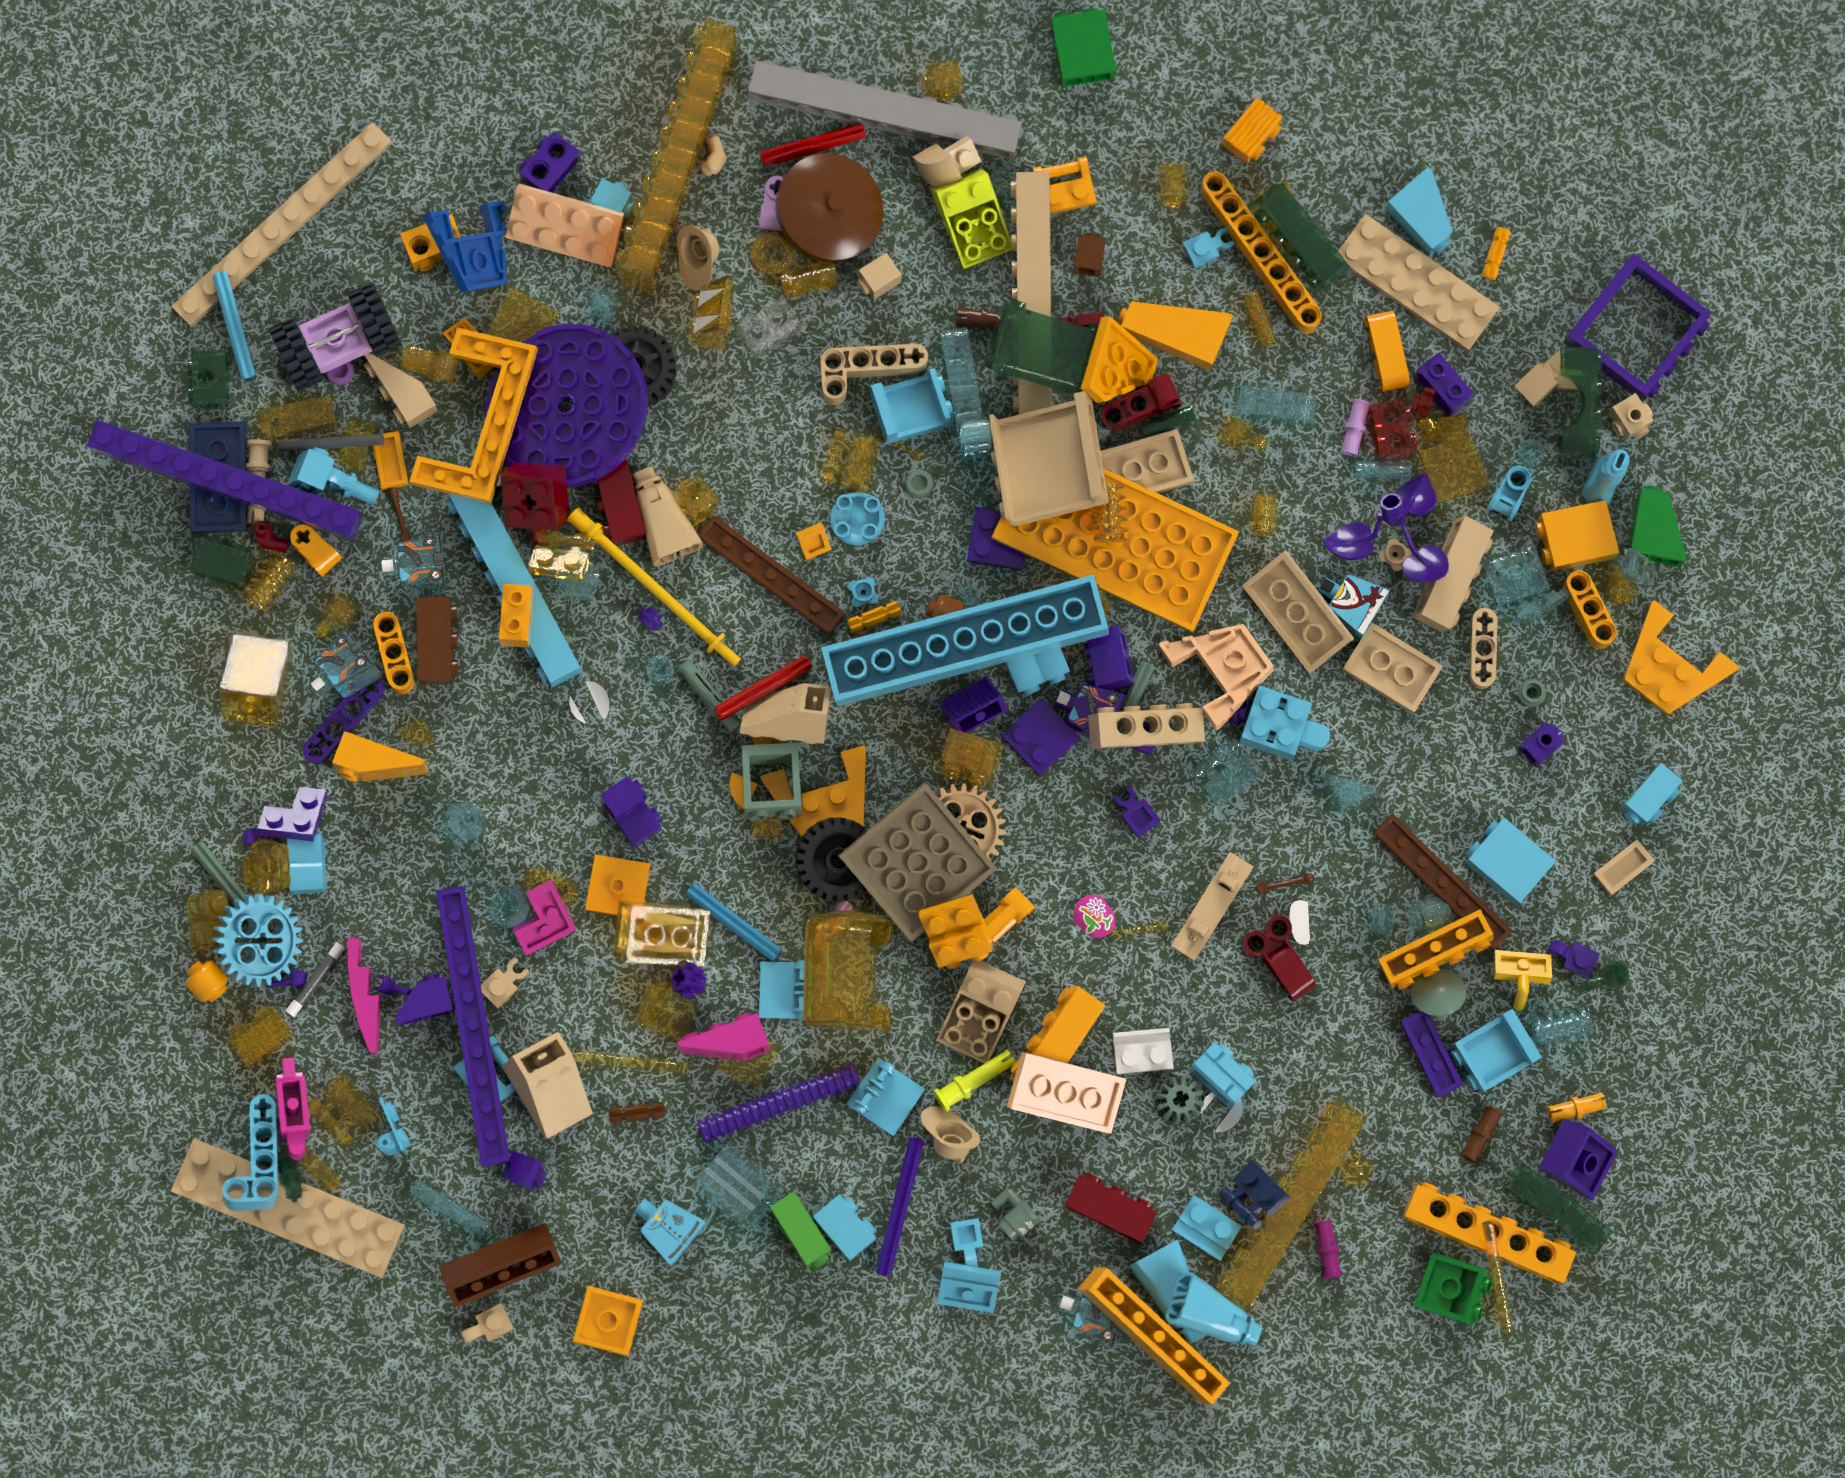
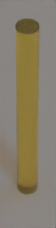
M579 1050L576 1052V1062L689 1074L690 1063Z
M1485 1221L1482 1223L1501 1329L1502 1332H1510L1513 1330L1494 1225L1493 1221Z

